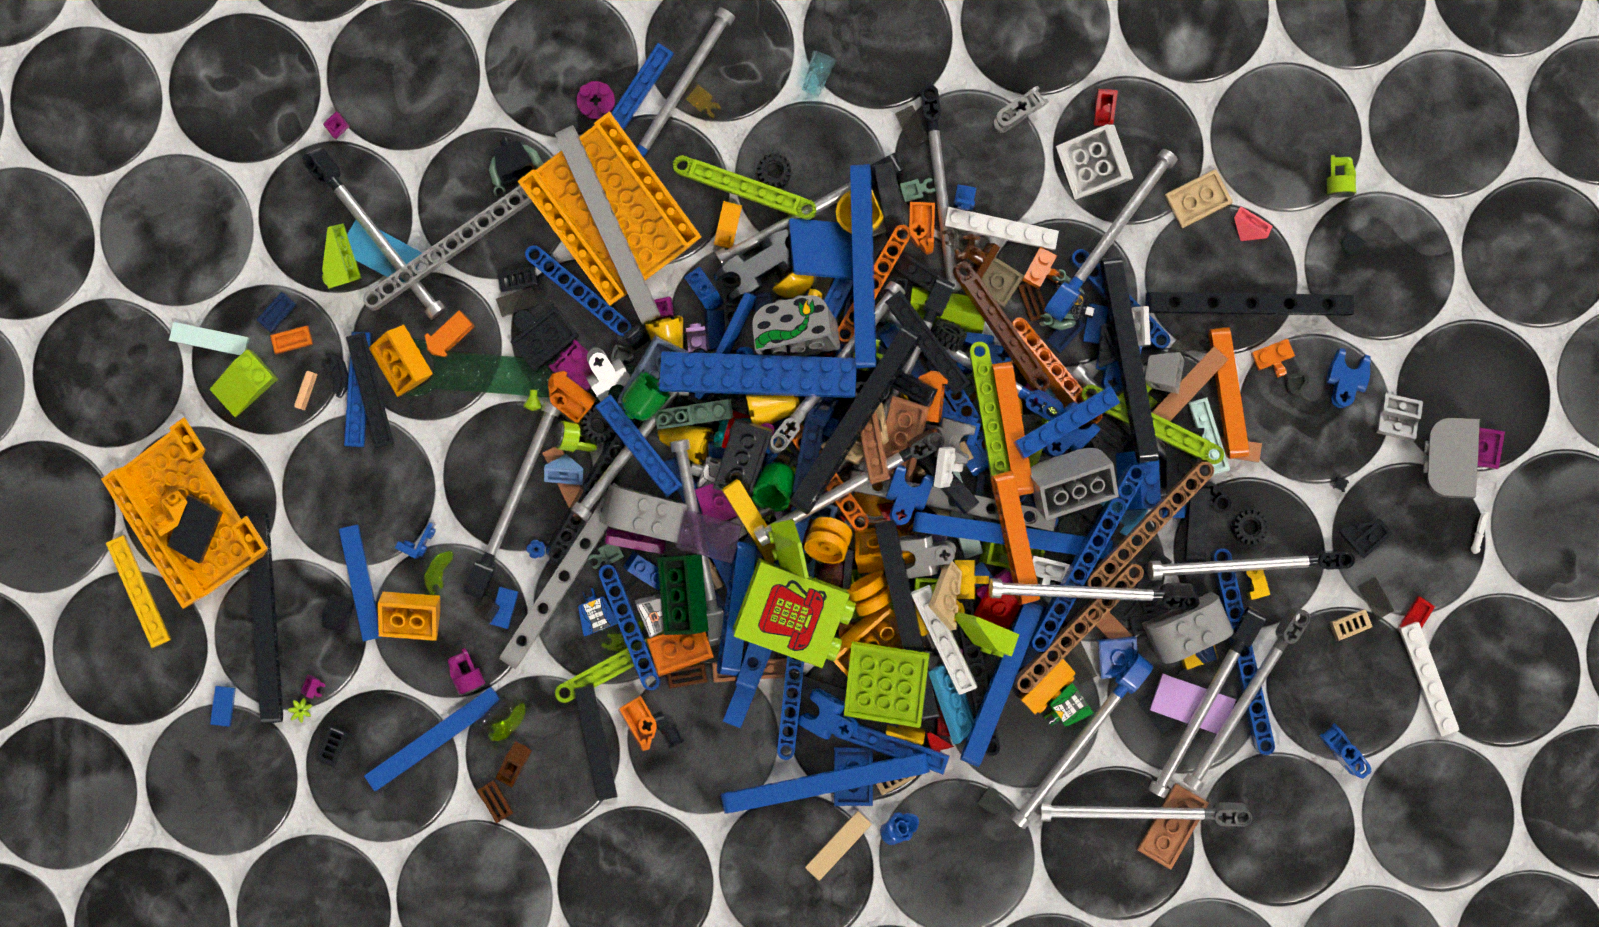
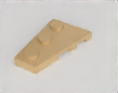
M953 561L949 564H944L928 605L950 631L956 630L957 623L954 622L955 613H958L959 607L956 605V597L960 594L962 571Z

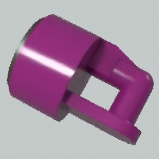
M465 648L461 650L462 653L448 659L450 677L458 695L461 696L473 692L485 684L480 669L474 668ZM466 661L469 671L462 674L458 664Z

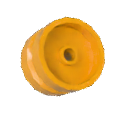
M831 517L816 518L812 521L804 549L810 557L817 561L829 564L840 563L845 559L852 531L847 524Z
M883 571L867 574L852 583L849 589H846L850 594L849 600L856 603L855 611L858 616L871 614L892 601L889 586L885 585L887 578Z

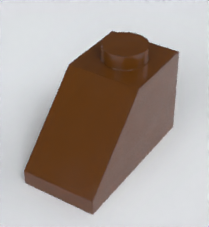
M515 741L506 755L496 779L513 787L526 765L532 750Z

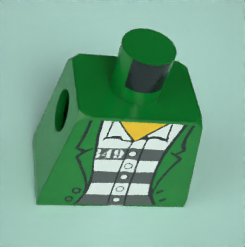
M1071 682L1061 690L1058 697L1048 703L1053 711L1044 718L1050 726L1060 720L1063 726L1066 727L1092 715L1093 711Z

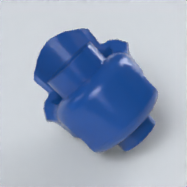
M899 812L894 813L889 818V821L881 825V838L888 845L909 841L913 836V832L917 831L919 819L911 813L904 815Z

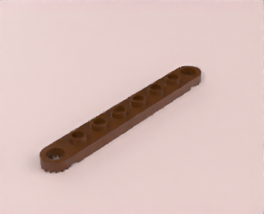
M962 261L956 264L953 268L955 279L1033 390H1041L1043 392L1047 390L1050 385L1049 377L1044 373L1042 366L978 274L974 272L972 266L967 262ZM960 267L966 270V276H962L959 273ZM1037 378L1043 381V387H1039L1036 381Z

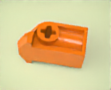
M910 202L908 227L911 231V236L909 240L925 254H931L934 248L935 203ZM916 230H920L921 234L919 236L917 235Z
M458 311L432 336L428 333L425 335L427 350L432 355L446 357L448 355L446 351L454 347L475 325L463 312Z
M556 372L548 379L550 401L554 407L578 424L589 411L596 398L566 376L567 372Z
M929 371L918 377V379L938 389L929 408L926 421L941 422L945 384H948V380L939 371Z
M639 696L618 708V711L636 740L637 745L644 751L650 749L657 724L644 700ZM643 721H645L646 723L649 722L651 724L649 726V731L647 729H642V726L644 725Z

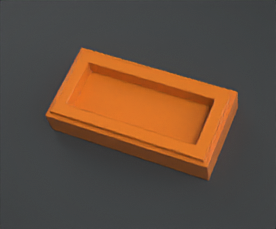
M309 326L270 335L275 354L313 345Z

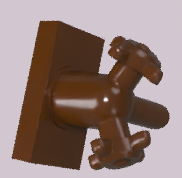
M974 234L964 235L962 239H967V246L961 253H959L958 249H955L954 259L959 263L968 258L974 263L972 269L982 279L1001 247L995 243H987L982 250L975 246V240H980L979 236Z

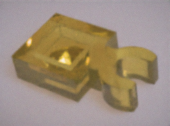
M697 85L686 99L700 112L706 109L707 114L711 118L715 117L711 112L712 108L721 110V106L718 103L710 102L713 96L700 85Z

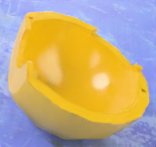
M851 190L841 197L836 208L838 223L850 234H852ZM872 191V222L874 231L880 226L884 216Z
M792 271L779 283H775L776 285L772 290L785 298L801 296L811 287L815 276L795 275Z

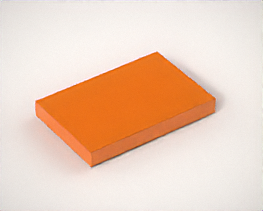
M706 632L683 635H664L663 633L647 639L659 677L714 658Z

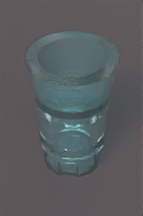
M812 51L810 65L802 90L811 95L819 96L837 60L821 52Z

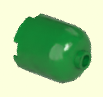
M641 372L622 395L621 402L625 409L624 413L630 419L648 420L671 397L670 393L659 390V385L657 384L659 380L647 372H644V374Z
M779 462L767 464L762 469L753 489V500L762 509H766V507L774 509V512L783 511L788 508L795 480L793 470L786 464Z

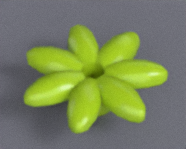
M305 698L301 700L300 704L293 700L294 707L288 709V712L294 713L291 720H295L298 717L299 722L302 723L304 716L311 717V714L306 710H309L312 705H305Z

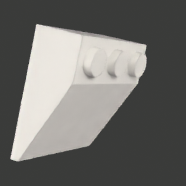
M1104 125L1056 146L1075 200L1133 179L1114 125Z

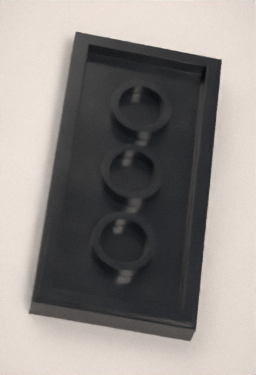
M735 418L713 489L722 491L723 488L738 479L751 498L773 429Z

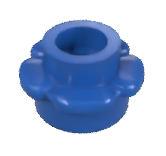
M532 540L527 545L529 556L534 559L544 556L545 544L539 542V540Z

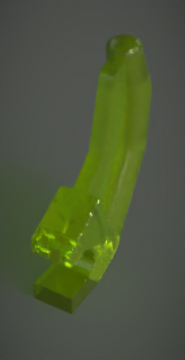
M452 551L440 553L431 561L424 578L426 588L431 595L436 593L433 590L435 584L440 589L444 588L443 570L453 560L452 556L454 554Z
M638 621L641 631L643 632L644 622ZM633 624L626 632H633L635 625ZM608 633L607 637L612 640L611 644L607 645L603 642L601 645L608 650L620 652L627 648L622 633Z
M520 703L519 706H516L510 717L505 721L492 725V729L496 732L489 733L488 737L491 741H500L512 734L525 716V704Z

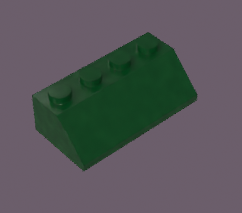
M702 554L657 558L664 635L708 632Z

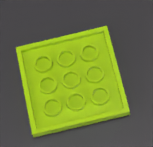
M853 641L851 644L844 716L921 728L930 653Z

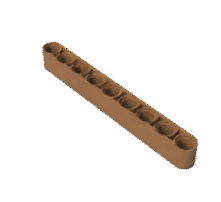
M1203 461L1196 463L1092 570L1086 585L1092 587V578L1098 577L1100 584L1097 587H1105L1213 476V465ZM1202 465L1208 468V473L1205 476H1202L1199 471ZM1189 479L1194 481V487L1191 490L1186 487V482ZM1175 493H1179L1181 496V500L1177 504L1172 500ZM1165 507L1167 515L1162 518L1159 515V510ZM1148 521H1152L1154 528L1148 532L1145 529V524ZM1139 535L1140 543L1134 546L1131 541L1132 537ZM1121 549L1127 551V556L1124 559H1119L1118 552ZM1107 563L1113 564L1114 568L1111 573H1106L1104 570Z
M1128 563L1105 587L1115 588L1116 583L1122 581L1123 588H1133L1143 577L1142 567L1137 564ZM1135 567L1137 573L1131 578L1129 570ZM1092 598L1054 637L1049 648L1044 652H1039L1016 675L1014 686L1024 693L1032 691L1120 600L1110 599L1108 604L1103 605L1102 599ZM1091 609H1095L1096 616L1090 619L1088 612ZM1081 623L1083 626L1082 630L1076 633L1075 625ZM1067 636L1069 643L1066 646H1062L1061 639ZM1054 650V659L1048 660V652ZM1037 664L1042 666L1039 674H1035L1033 671ZM1023 678H1027L1028 685L1021 688L1020 681Z

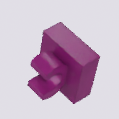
M307 674L301 693L312 699L314 695L321 697L322 694L316 692V689L319 686L325 687L326 685L315 676Z

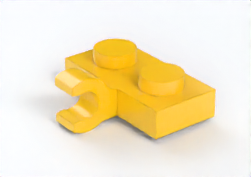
M955 560L956 566L962 571L960 594L957 595L956 599H975V584H989V576H975V560Z

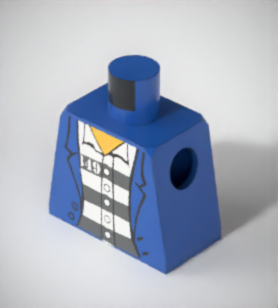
M593 588L582 592L586 603L579 605L578 609L584 636L618 624L612 607L605 596L596 598Z

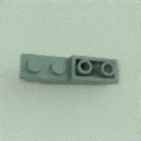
M731 399L659 409L655 413L657 430L734 418Z

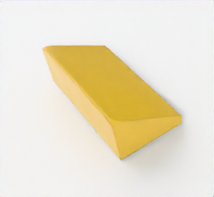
M887 724L886 735L923 745L924 729L905 725H898V728Z

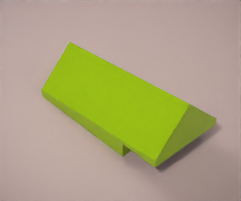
M913 286L910 304L923 319L926 311L922 308L929 292L924 288ZM952 293L942 316H936L932 327L937 319H944V321L947 319L949 322H954L955 325L963 328L964 332L982 334L985 320L968 296Z

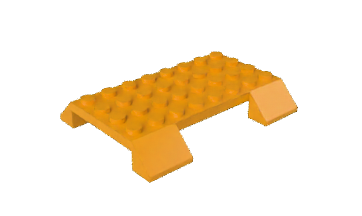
M185 417L169 428L171 431L124 467L112 470L101 479L182 609L218 589L263 557L268 550L248 516H245L243 519L239 517L203 460L205 448ZM177 490L185 499L187 495L192 494L223 512L204 560L200 564L167 546L174 529L160 536L150 523L157 516L166 512L161 500Z

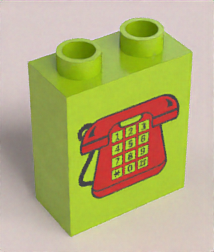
M759 558L732 633L736 638L823 668L826 659L836 660L842 643V639L834 637L839 622L846 625L849 624L856 603L848 600L850 594L844 588L811 576L803 578L780 567V565Z

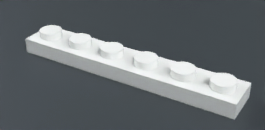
M948 207L946 210L943 226L1049 250L1056 249L1059 232Z
M930 585L911 592L958 694L961 695L976 689L977 684L952 631L928 607L933 595Z
M1416 621L1399 628L1439 736L1442 737L1458 731V724L1419 622Z

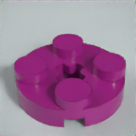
M592 81L581 86L577 94V106L580 112L588 119L599 120L609 111H613L615 96L607 84ZM594 96H597L599 99H601V102H598L597 106H595L594 103L591 102V99H593Z

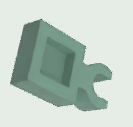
M932 178L925 179L922 184L919 183L918 179L901 183L900 189L904 203L922 199L923 192L927 194L935 192V188L928 189L926 187L927 183L933 181Z
M606 544L598 548L599 555H590L588 560L596 558L598 563L593 566V569H597L604 561L606 565H610L625 556L619 546Z

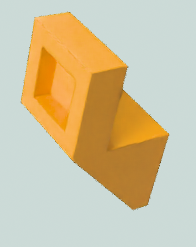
M723 201L714 245L725 248L733 247L742 205Z
M178 490L161 500L166 512L150 521L152 527L160 536L178 526L187 504L186 499Z

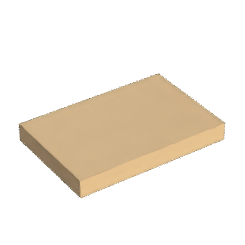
M1216 169L1164 195L1181 229L1233 203Z

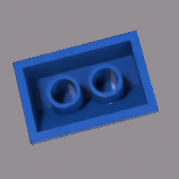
M1134 451L1116 453L1117 482L1125 468L1131 464L1141 465L1146 473L1127 510H1152L1161 500L1159 460L1138 464ZM1133 468L1131 476L1135 479L1139 473L1136 468ZM1124 485L1121 489L1123 495H1127L1129 492L1127 485Z

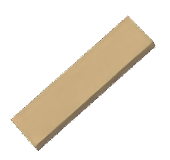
M857 810L805 868L820 881L872 823Z

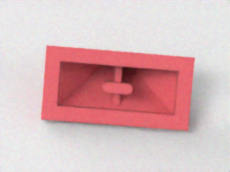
M1241 206L1234 217L1240 241L1267 238L1273 227Z

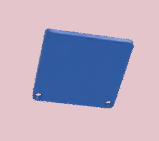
M789 219L792 266L795 275L853 279L852 234L844 230L838 222Z

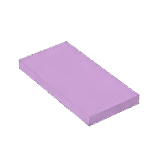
M1162 673L1149 710L1189 723L1207 689ZM1218 694L1200 728L1217 734L1231 713L1236 699Z

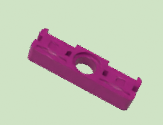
M610 527L607 528L605 535L606 544L659 554L664 553L666 540L629 531L613 530Z

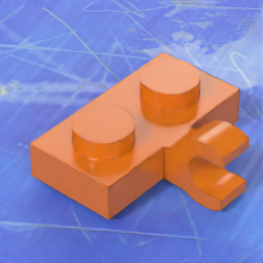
M1040 247L1022 281L1037 289L1041 287L1045 278L1058 283V281L1052 279V276L1059 278L1060 274L1056 271L1057 269H1051L1057 255Z
M1288 339L1251 353L1258 371L1273 366L1277 378L1287 374L1281 362L1295 356Z

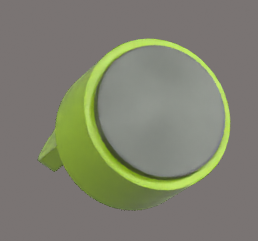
M1331 155V177L1327 178V195L1333 198L1354 196L1357 191L1353 159L1351 157L1335 158V155ZM1335 166H1344V175L1336 176Z
M560 421L556 426L554 432V446L556 449L574 452L576 449L594 452L597 451V445L590 443L591 440L586 441V443L579 442V438L582 436L580 434L582 433V430H580L581 424Z

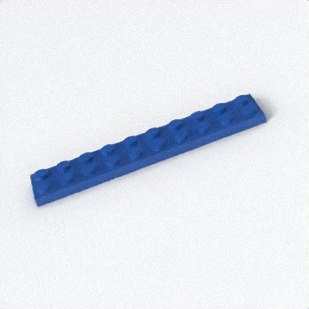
M662 352L659 390L664 392L855 398L856 362L855 358Z

